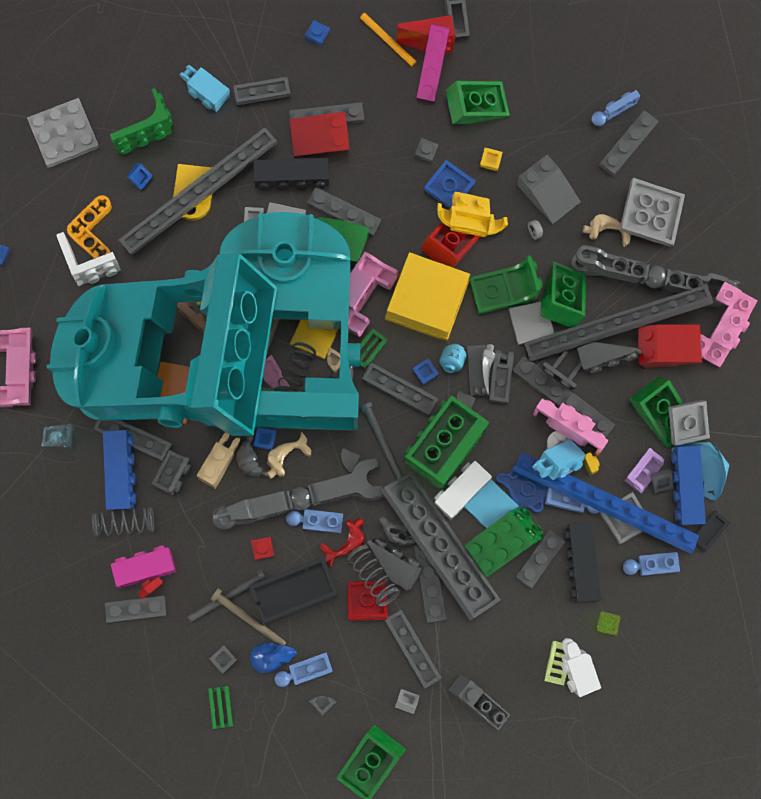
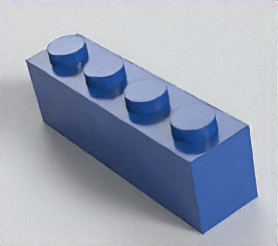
M128 430L103 431L106 510L134 508L133 504H136V494L133 493L135 474L132 473L134 454H131V446L134 444L133 434H130Z
M701 446L676 447L673 449L674 452H671V462L675 465V471L672 472L673 483H676V490L673 493L674 502H677L675 521L678 522V526L706 524Z

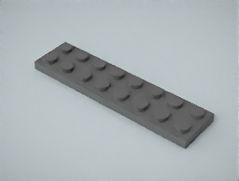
M413 472L404 475L381 490L470 621L501 600Z

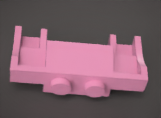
M364 252L352 272H350L348 331L359 337L370 322L368 317L359 312L377 284L391 290L400 276L398 270L386 265L367 252Z
M726 282L723 283L715 300L728 307L710 338L701 334L702 358L719 368L732 348L735 349L739 344L740 339L738 336L741 331L745 332L750 322L747 320L758 301Z
M31 328L0 330V352H7V386H0V407L31 405V388H33V382H36V372L33 371V364H36L37 361L36 352L32 350L33 330Z
M541 399L534 410V416L538 412L543 413L549 417L546 421L549 424L548 426L571 439L576 444L585 447L587 443H590L598 448L594 453L597 456L608 442L603 434L592 430L595 426L592 419L576 412L575 408L571 405L562 403L558 409L553 402Z

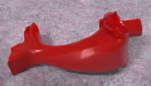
M360 517L354 522L351 519L346 521V525L350 530L348 541L338 551H333L327 545L321 543L320 548L326 554L325 561L330 567L333 566L335 558L350 554L364 543L365 534L359 527L365 522Z

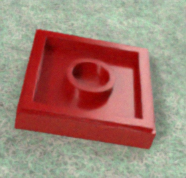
M365 581L347 582L348 621L388 620L387 605L378 606L376 603L377 596L370 594L371 588L365 587ZM367 581L366 585L371 587L377 581ZM386 582L374 587L372 594L378 595L387 587ZM385 596L380 601V603L385 602L387 600V596Z

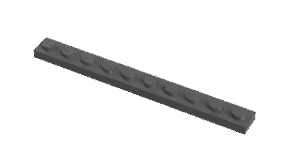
M263 128L121 237L119 242L132 256L254 162V160L276 145L277 140L266 128Z
M707 285L525 342V348L531 362L713 304V298Z

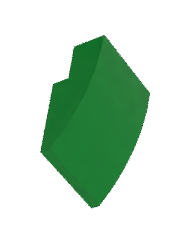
M316 217V219L327 223L343 236L350 250V264L356 266L364 250L370 228L342 220Z

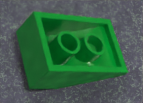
M456 81L445 90L453 124H472L510 116L502 81Z
M553 261L541 300L540 316L572 328L577 326L585 317L586 274Z
M658 376L629 400L644 422L662 444L668 448L672 445L668 407L680 405L683 402L670 380Z
M374 725L366 733L336 779L362 799H372L400 760L406 748Z

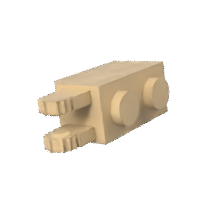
M226 432L219 443L216 442L197 474L200 481L216 489L235 456L234 451L240 442L239 438H235L229 449L224 447L230 435Z

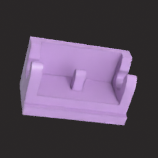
M649 448L624 481L641 494L652 480L651 473L660 470L664 464V459Z

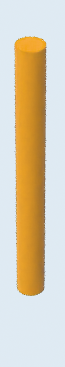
M366 13L361 15L360 19L410 66L416 63V60Z

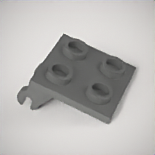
M566 350L553 366L544 362L545 372L552 377L558 375L562 378L560 382L569 389L571 386L576 388L577 384L572 379L582 367L581 361L568 378L556 370L568 354Z

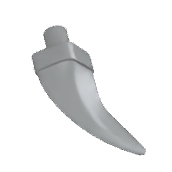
M487 344L481 357L484 384L488 396L490 395L489 372L495 358V353H493L494 345Z

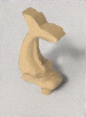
M599 214L590 222V226L584 225L583 233L590 234L589 238L595 240L602 230L609 228L619 230L621 223L610 216ZM620 231L622 233V245L625 247L629 244L632 234Z
M301 433L298 441L279 445L269 452L267 464L272 469L267 472V475L270 479L276 475L280 478L285 475V471L282 468L283 460L294 448L301 450L306 456L311 457L312 451L306 445L307 438L303 433Z

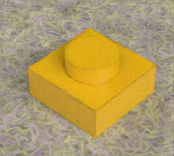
M485 148L480 167L498 172L503 152Z
M591 452L586 454L583 464L589 476L597 473L600 464L597 457L592 456Z

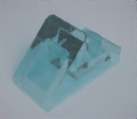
M65 424L44 427L42 446H63L72 449L75 432L74 425Z

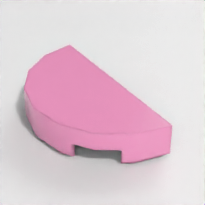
M270 355L265 360L263 378L269 387L276 388L279 386L278 380L283 378L273 356ZM285 379L280 380L281 386L290 387Z

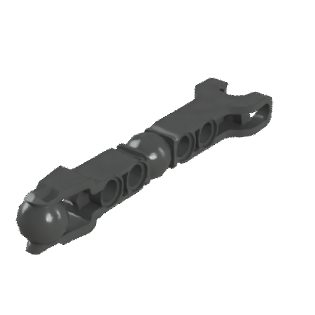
M583 245L577 250L570 264L572 269L588 276L600 275L631 283L641 282L640 284L643 285L645 283L650 288L661 287V289L665 288L669 292L678 294L693 289L689 286L688 282L693 283L695 288L704 285L708 287V283L720 285L716 294L719 293L724 282L736 288L740 284L737 280H729L727 277L714 273L700 276L678 270H665L659 265H645L643 262L611 255L599 248ZM582 252H588L589 255H584V254H581V253H582ZM576 261H578V263H580V264H582V265H585V266H584V267H578V266L576 265ZM615 265L621 266L623 271H618ZM633 270H639L641 275H636ZM670 278H674L677 284H673ZM712 297V298H713V304L707 305V306L716 307V308H719V307L727 308V307H728V306H726V305H724V304H722V303L716 301V300H715V297Z
M375 458L361 461L355 466L351 474L307 485V488L297 486L290 492L286 490L249 500H242L231 506H219L213 511L212 522L218 529L227 530L234 525L250 524L258 520L293 511V509L305 510L311 504L312 506L321 505L352 496L360 497L367 502L384 498L385 496L381 490L385 486H372L367 481V475L379 469L381 465L380 460Z

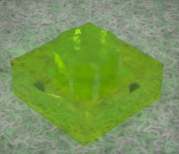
M601 611L596 632L616 636L621 616Z

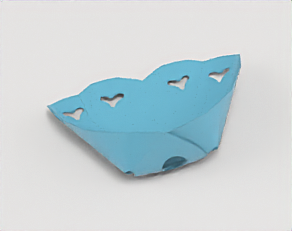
M692 442L676 446H701L703 481L705 482L703 487L704 497L716 501L722 494L729 470V464L724 456L710 442ZM714 490L715 496L712 493H708V491Z

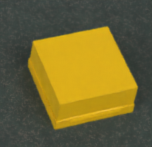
M409 252L388 306L385 320L447 342L467 290L470 274Z

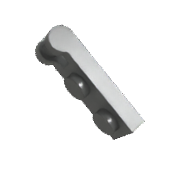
M495 350L489 402L508 404L514 352L508 351V353H503L501 350ZM500 360H506L507 364H499Z

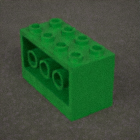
M452 395L448 400L445 398L439 406V413L437 415L433 414L427 422V429H422L418 433L415 445L410 444L404 453V464L439 490L444 489L486 432L490 423Z

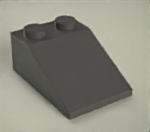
M548 155L544 156L518 178V187L552 225L581 203L560 168Z

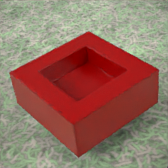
M271 537L251 541L255 561L275 557Z
M159 577L153 581L149 578L141 585L143 589L138 592V595L142 599L163 583Z

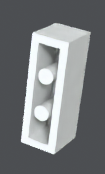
M476 461L472 464L468 462L461 471L463 473L459 478L455 476L448 483L450 487L445 492L441 490L434 497L436 499L435 506L450 521L492 478Z

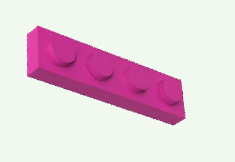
M431 24L417 98L435 101L450 29L448 27Z

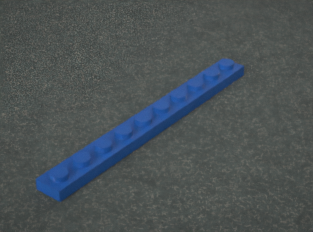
M521 452L513 471L690 554L695 550L699 535L569 474L554 480L549 476L541 478L538 470L535 471L533 469V465L539 460Z

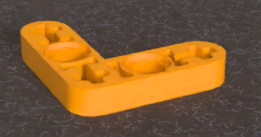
M103 195L95 198L67 226V233L70 238L93 259L100 257L96 251L97 248L102 253H111L108 247L90 232L112 208L109 198ZM99 203H105L106 207H100ZM87 214L95 216L91 222H86L84 218ZM80 221L86 226L85 228L83 225L81 226ZM73 228H75V229H78V228H79L80 233H78V234H77L76 232L74 233L72 229H73ZM87 239H93L94 245L86 247L84 242Z

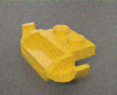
M454 192L450 210L443 209L441 203L437 205L439 219L449 226L452 231L486 237L487 235H493L502 231L508 225L507 217L494 220V215L490 214L488 198Z

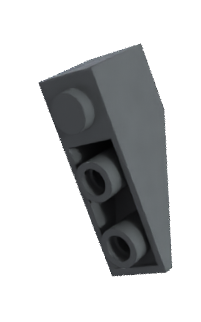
M593 342L577 348L583 370L591 373L599 372L602 370L601 367L607 365L608 367L616 366L619 364V361L624 359L626 361L637 358L638 354L642 353L637 348Z
M381 538L368 540V545L389 576V579L405 590L414 588L424 567L419 565L420 562L414 558L404 556L403 552L398 548L389 547L386 545L387 542Z
M461 674L449 688L453 695L498 731L510 716L505 709L473 681Z

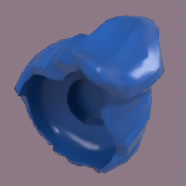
M264 642L255 646L251 651V666L260 673H272L281 665L289 663L297 655V652L288 646H278L276 643Z

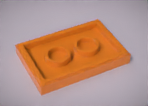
M161 362L157 376L163 380L160 397L185 393L190 367ZM183 419L182 424L187 425L188 419Z

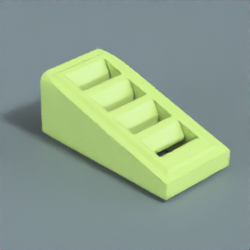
M553 641L544 681L564 686L565 673L563 670L552 668V665L561 666V663H563L554 660V656L561 658L564 655L556 652V648L563 650L561 642ZM550 673L561 674V678L550 676Z

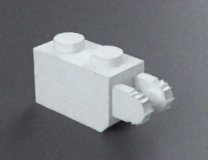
M565 638L562 641L565 654L561 656L563 661L561 667L565 675H568L569 681H567L570 691L582 697L601 689L591 656L584 650L579 649L577 643L572 639Z

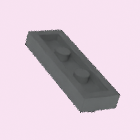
M287 77L233 86L236 105L291 96Z
M549 530L515 578L532 589L565 543V540Z
M165 596L105 603L106 623L167 616Z

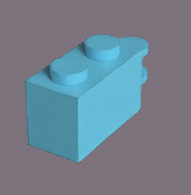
M188 65L185 72L179 74L187 82L188 93L195 99L199 98L207 109H213L217 112L230 98L229 88L202 67L197 71Z
M570 439L544 451L540 460L533 465V469L535 471L538 470L541 478L549 476L552 480L559 477L563 478L569 472L577 471L582 467L586 454Z

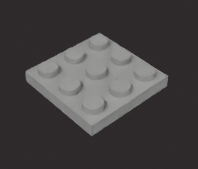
M79 98L27 117L48 168L100 148Z
M633 178L630 182L619 231L672 247L675 243L685 194Z

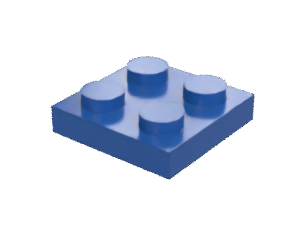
M445 160L425 185L424 191L450 209L454 192L467 194L476 181Z

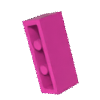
M165 546L153 548V552L150 553L145 551L135 553L134 557L129 559L121 557L115 559V563L111 564L115 584L119 589L145 582L149 578L155 579L176 572L171 551L168 547L165 548Z

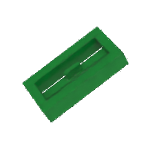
M373 328L360 344L361 352L372 336H376L360 357V366L364 370H366L388 341L387 338ZM379 340H382L380 344L377 346V348L370 355V357L366 360V362L363 363L362 361L369 354V352L376 345V343Z
M229 686L209 688L212 728L233 727ZM221 691H225L228 723H224ZM213 692H217L220 724H217Z

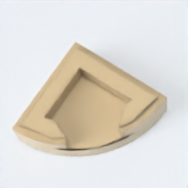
M330 347L327 353V364L334 373L340 368V353Z

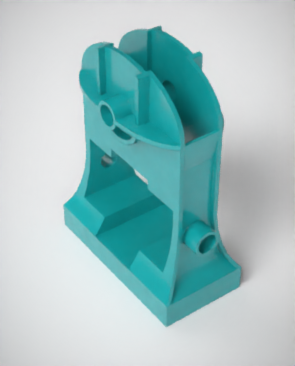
M293 212L259 213V217L247 220L229 232L222 242L220 254L240 253L277 286L272 319L308 320L309 329H341L339 379L305 378V392L260 391L255 427L358 431L359 393L353 384L349 366L360 367V343H348L350 250L348 244L337 230L327 223L315 219L312 214L309 216ZM203 422L204 426H213Z
M240 253L217 255L208 268L202 271L188 270L185 272L184 278L95 286L77 299L66 317H59L56 320L59 325L54 336L50 365H47V369L53 372L54 385L58 395L65 403L72 407L80 408L86 416L94 420L158 419V423L163 426L178 428L182 426L183 419H189L213 425L231 436H253L277 286ZM201 302L200 311L207 316L201 354L192 359L190 363L186 391L182 394L160 397L163 380L157 377L164 334L172 333L177 303Z

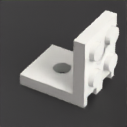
M64 232L56 235L78 287L87 283H96L100 278L105 276L111 277L116 275L118 271H121L113 252L78 265Z

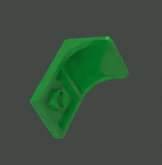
M155 87L151 89L156 104L154 113L144 121L110 134L118 155L127 154L136 147H144L149 142L161 140L166 135L172 133L171 126H173L170 112L164 104L161 92H156Z
M531 255L526 256L523 262L513 267L469 277L478 315L537 301L543 286L541 278H537V263L535 259L532 260Z
M520 506L509 511L465 544L464 547L485 578H488L544 537L542 529L532 521L530 512Z

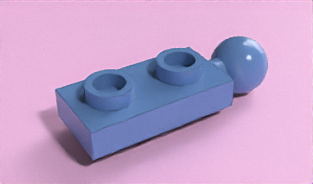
M635 90L632 93H625L616 102L611 101L606 105L604 112L598 111L592 115V123L596 126H602L606 120L608 121L637 104L640 94Z
M549 487L547 489L546 505L581 514L584 512V508L591 514L599 512Z
M305 509L304 515H301L298 511L293 510L286 515V521L291 526L303 523L302 530L341 534L343 514Z
M678 553L638 556V562L628 559L623 563V571L628 575H633L640 570V576L680 572Z
M327 653L290 665L289 673L280 671L275 675V683L279 687H286L291 680H294L295 685L333 672Z

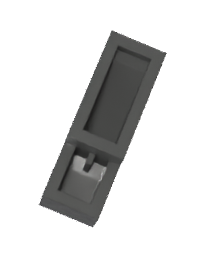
M444 0L447 16H452L455 38L470 36L465 0Z

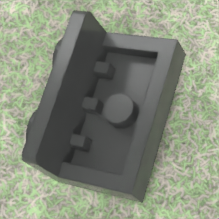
M169 450L151 485L173 496L174 492H178L183 482L181 479L183 475H187L192 466L189 464L190 459Z

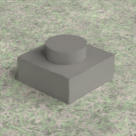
M245 207L244 222L259 217V213L263 212L264 214V208Z
M401 689L395 708L414 714L420 695Z

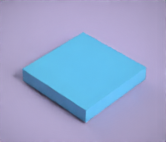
M491 479L464 506L486 529L509 511L519 507Z

